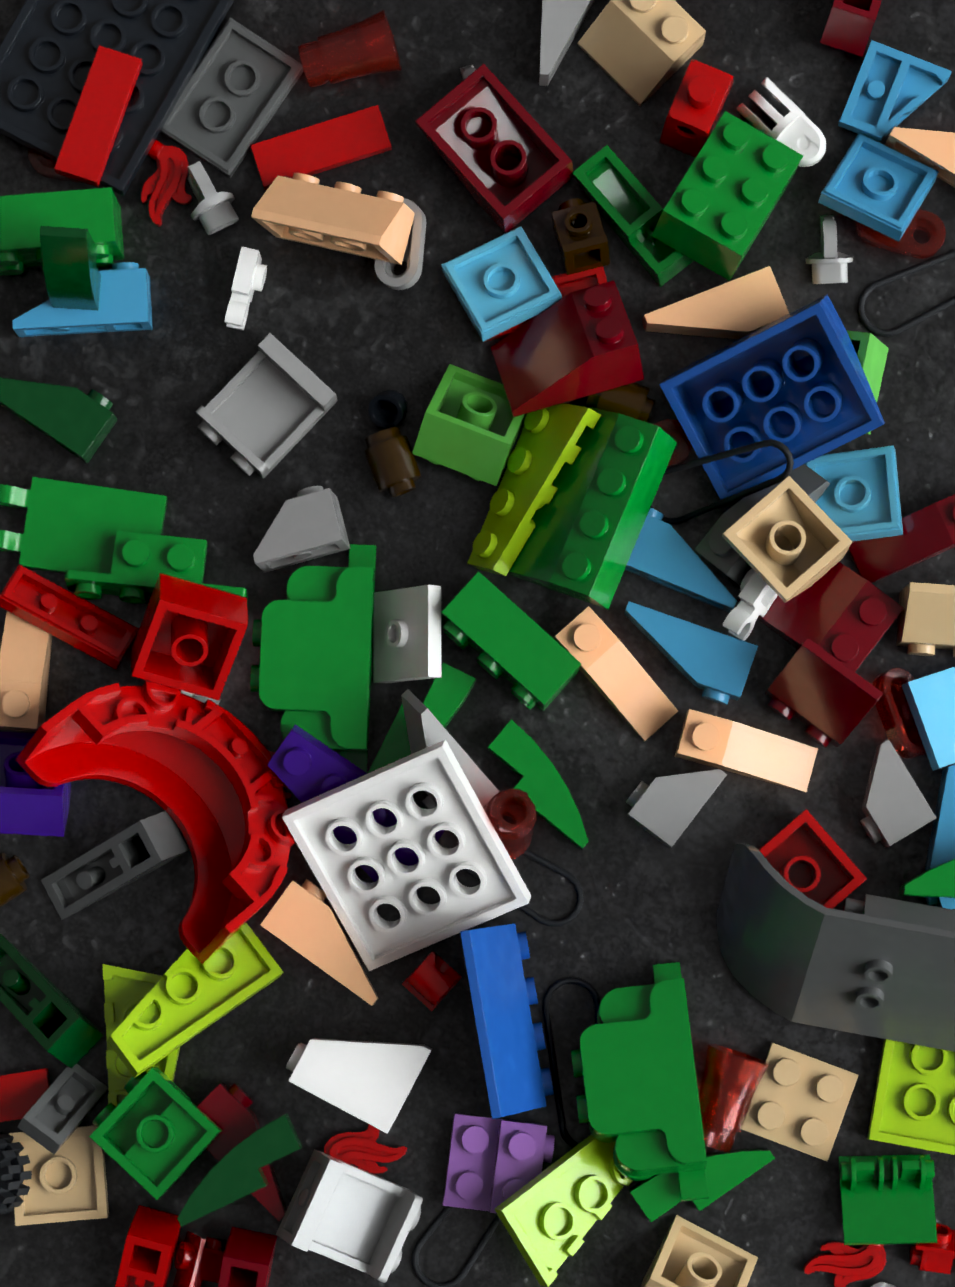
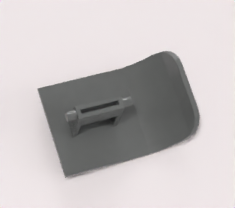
M736 843L718 904L716 917L717 936L721 955L729 970L754 998L791 1022L955 1052V910L865 894L864 901L845 898L843 911L826 908L789 884L754 845Z

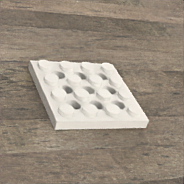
M446 739L285 810L282 816L368 971L456 935L460 931H465L524 906L531 899L529 890ZM417 791H428L435 796L437 806L432 809H423L415 803L413 794ZM380 808L392 811L396 816L397 824L391 827L378 824L374 819L373 811ZM338 826H347L355 832L357 841L353 844H343L336 839L333 829ZM440 830L451 831L457 836L459 845L454 848H444L437 843L435 833ZM402 847L410 848L417 854L419 862L412 866L404 865L397 860L395 850ZM360 865L371 866L377 871L379 880L373 883H366L358 878L355 868ZM462 869H470L478 874L481 883L475 887L464 886L458 881L456 873ZM423 886L431 887L438 892L440 901L435 904H426L418 898L416 890ZM381 904L395 906L400 913V919L396 921L384 920L378 914L377 906Z

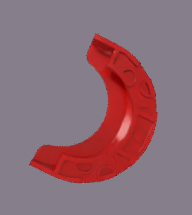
M147 681L143 686L120 687L119 683L100 687L79 697L43 723L15 759L32 779L43 786L57 787L64 783L84 779L109 780L140 791L155 801L170 815L188 843L195 873L193 896L185 916L180 921L178 931L184 945L201 964L209 959L269 901L287 873L288 867L286 866L290 847L294 844V838L282 819L285 810L288 809L282 790L284 783L267 765L271 755L259 739L240 720L209 699L203 703L195 698L181 694L180 689Z

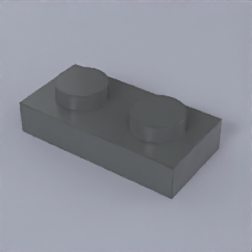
M78 1064L72 1069L67 1066L24 1115L18 1128L55 1155L103 1098L108 1087Z

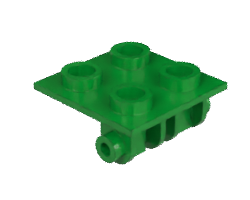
M930 1154L838 1157L844 1245L937 1243L932 1178L935 1176L934 1160H931Z

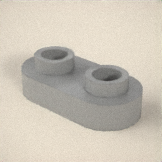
M405 198L403 203L415 213L403 261L407 263V269L403 274L395 275L394 267L396 264L375 259L374 265L377 277L386 286L394 290H405L412 287L419 280L423 266L426 217L419 206Z

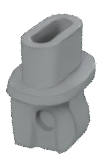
M200 161L188 166L190 174L188 181L199 202L191 213L192 219L194 221L200 220L207 235L216 233L237 222L239 218L231 205L235 199L233 193L224 191L217 193Z
M820 216L821 252L805 258L806 264H812V284L847 283V263L853 262V256L837 252V226L834 216Z

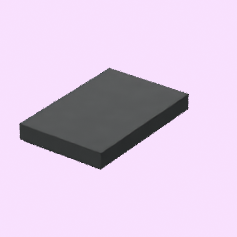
M229 18L199 62L160 133L231 179L250 151V145L257 141L304 72V65L240 23Z

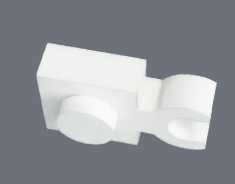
M241 246L231 288L232 294L224 320L227 323L226 327L244 331L254 290L261 292L263 289L267 265L261 264L262 258L259 250Z
M750 569L742 580L741 592L738 595L741 601L737 607L731 610L723 622V627L729 630V634L743 641L752 632L757 618L765 616L778 596L753 569Z

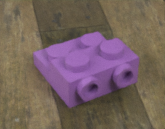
M454 1113L442 1205L496 1213L494 1208L542 1172L543 1162H552L554 1135H546L547 1125Z

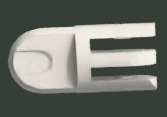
M766 77L761 84L789 113L783 117L756 90L748 97L776 124L771 131L743 103L736 110L754 128L803 155L799 164L800 167L815 165L821 161L826 152V139L823 133L792 100Z

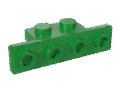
M116 531L111 574L66 570L65 582L68 590L74 591L76 596L85 599H100L102 594L119 596L121 601L127 603H146V600L152 596L159 574L162 573L246 597L248 606L246 588L203 583L208 547L207 540Z

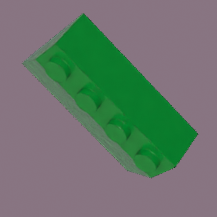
M590 408L601 414V417L594 429L588 426L585 427L575 444L581 448V451L572 465L567 462L564 463L553 481V486L558 489L549 505L546 503L542 508L536 510L532 519L536 526L508 574L608 610L677 442L657 425L620 413Z

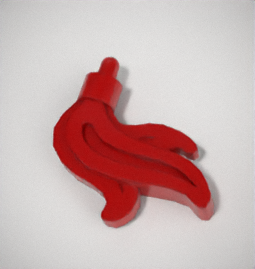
M155 140L147 155L156 160L158 169L145 182L141 192V201L143 204H146L148 197L151 196L149 214L152 222L160 227L162 225V215L172 199L178 204L186 205L191 203L193 198L185 191L189 174L187 156L180 148L165 146L158 140Z
M369 1124L368 1129L365 1131L345 1132L331 1137L324 1146V1153L348 1164H353L372 1174H380L388 1169L385 1166H378L376 1162L391 1163L397 1161L406 1154L407 1147L392 1148L377 1143L380 1130Z
M840 1241L824 1243L820 1246L821 1251L830 1250L831 1253H822L810 1258L804 1264V1273L807 1275L815 1271L835 1274L833 1278L834 1287H846L851 1282L872 1278L883 1271L887 1263L884 1244L862 1245L859 1248L844 1245Z

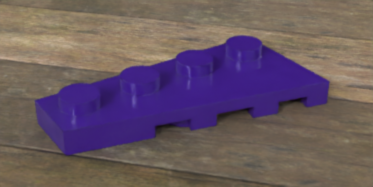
M296 724L267 764L302 803L367 774ZM385 808L373 811L374 819L378 824L385 827L397 824L396 816L392 811ZM338 826L333 829L334 836L339 842L353 844L357 841V836L351 828ZM440 830L435 833V839L437 842L443 835L445 830ZM402 847L395 850V856L400 863L412 866L419 862L417 854L412 849ZM360 865L374 882L379 880L378 873L373 867Z

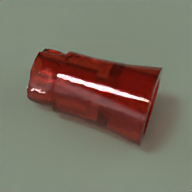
M384 10L338 31L318 36V41L298 46L301 63L310 87L323 85L329 81L331 84L375 73L402 70L396 44Z
M508 789L493 796L483 809L510 858L515 859L522 855L531 844L533 827L536 822V807L526 792L519 789ZM502 816H510L514 820V824L506 822Z
M708 1043L705 1070L699 1091L705 1146L730 1152L736 1132L741 1131L746 1112L757 1086L769 1066L768 1062L735 1049Z

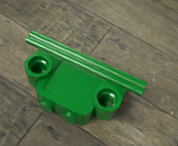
M350 544L348 567L304 566L292 573L287 583V600L272 601L264 608L262 619H254L252 643L253 646L260 647V665L252 664L250 689L251 692H259L261 701L269 710L284 713L280 725L283 739H285L296 724L332 750L341 751V756L367 773L377 546Z
M680 962L653 965L655 984L622 987L609 991L601 1000L597 1013V1024L591 1025L583 1031L580 1037V1049L571 1050L574 1078L583 1077L585 1095H576L579 1123L588 1122L590 1133L596 1140L603 1143L615 1142L613 1161L617 1170L624 1177L634 1181H643L654 1175L678 1172L681 1201L708 1199L707 1157L685 982L681 975Z

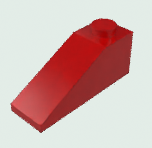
M141 1205L138 1206L127 1233L115 1287H166L181 1229L177 1219L178 1215Z

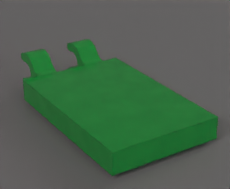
M32 477L30 490L0 484V506L27 509L24 534L0 530V551L20 554L19 564L28 569L63 574L66 573V570L111 574L116 531L162 535L168 498L165 495Z

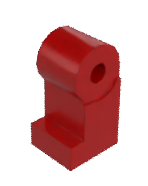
M431 950L402 985L427 1008L433 1011L460 981L462 976Z

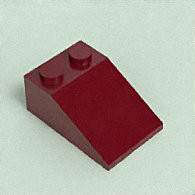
M482 64L415 121L416 125L469 193L505 234L573 178L572 160L485 64Z
M614 280L569 293L491 347L513 417L644 380L638 343Z
M838 562L811 587L789 601L784 602L777 596L763 618L759 616L757 619L796 649L809 638L856 672L904 608L867 579Z
M807 638L793 653L764 694L771 699L767 705L774 712L788 721L795 716L808 726L804 733L819 745L827 748L829 743L835 747L840 746L880 699L883 692Z

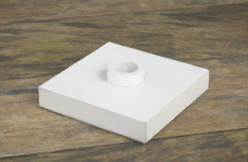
M423 585L375 592L373 683H395L440 678L441 586Z

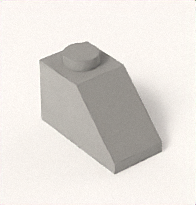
M311 486L298 491L297 497L286 500L253 554L255 564L266 573L351 549L338 497L330 488L323 489L322 486Z
M890 740L876 747L861 807L866 817L860 820L871 841L874 844L881 841L884 848L893 845L936 819L935 814Z
M721 769L656 777L650 785L641 781L626 801L627 804L633 807L627 814V817L670 849L727 774Z

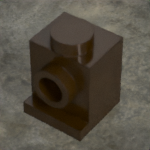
M570 199L563 202L559 206L558 211L551 212L555 237L567 275L610 264L608 240L604 233L595 201L585 203L582 199Z

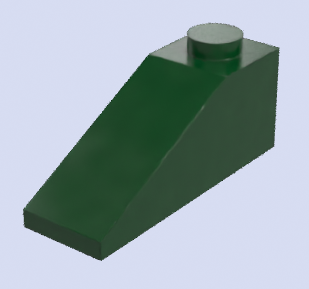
M0 378L1 406L87 464L118 421L114 413L110 411L113 403L93 389L86 395L75 387Z
M0 934V1001L48 1053L72 1069L98 1042L103 1034L6 937Z

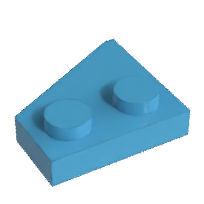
M871 40L838 126L880 142L894 127H897L948 81L952 71Z

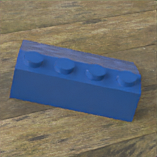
M828 294L672 373L659 384L698 458L773 439L780 441L788 447L793 456V469L885 423L849 334ZM768 446L702 464L721 500L781 475L786 469L787 461L781 450Z
M515 924L460 931L492 1119L547 1106L545 1096L554 1095L550 1069L549 1067L540 1069L537 1051L546 1049L542 1023H532L529 1005L538 1004L534 977L525 978L522 960L530 959L526 931L517 933Z

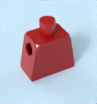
M692 59L666 117L659 143L696 158L716 125L734 83V76ZM677 126L689 128L695 134H688L680 130Z

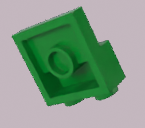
M152 1067L148 1073L144 1071L128 1081L124 1089L129 1094L117 1107L109 1103L92 1122L97 1129L89 1137L156 1200H160L222 1130L191 1102V1098L159 1068Z

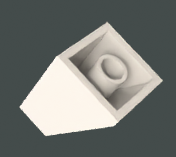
M313 1038L310 1039L307 1045L298 1043L286 1065V1068L293 1072L288 1081L388 1134L432 1048L425 1044Z

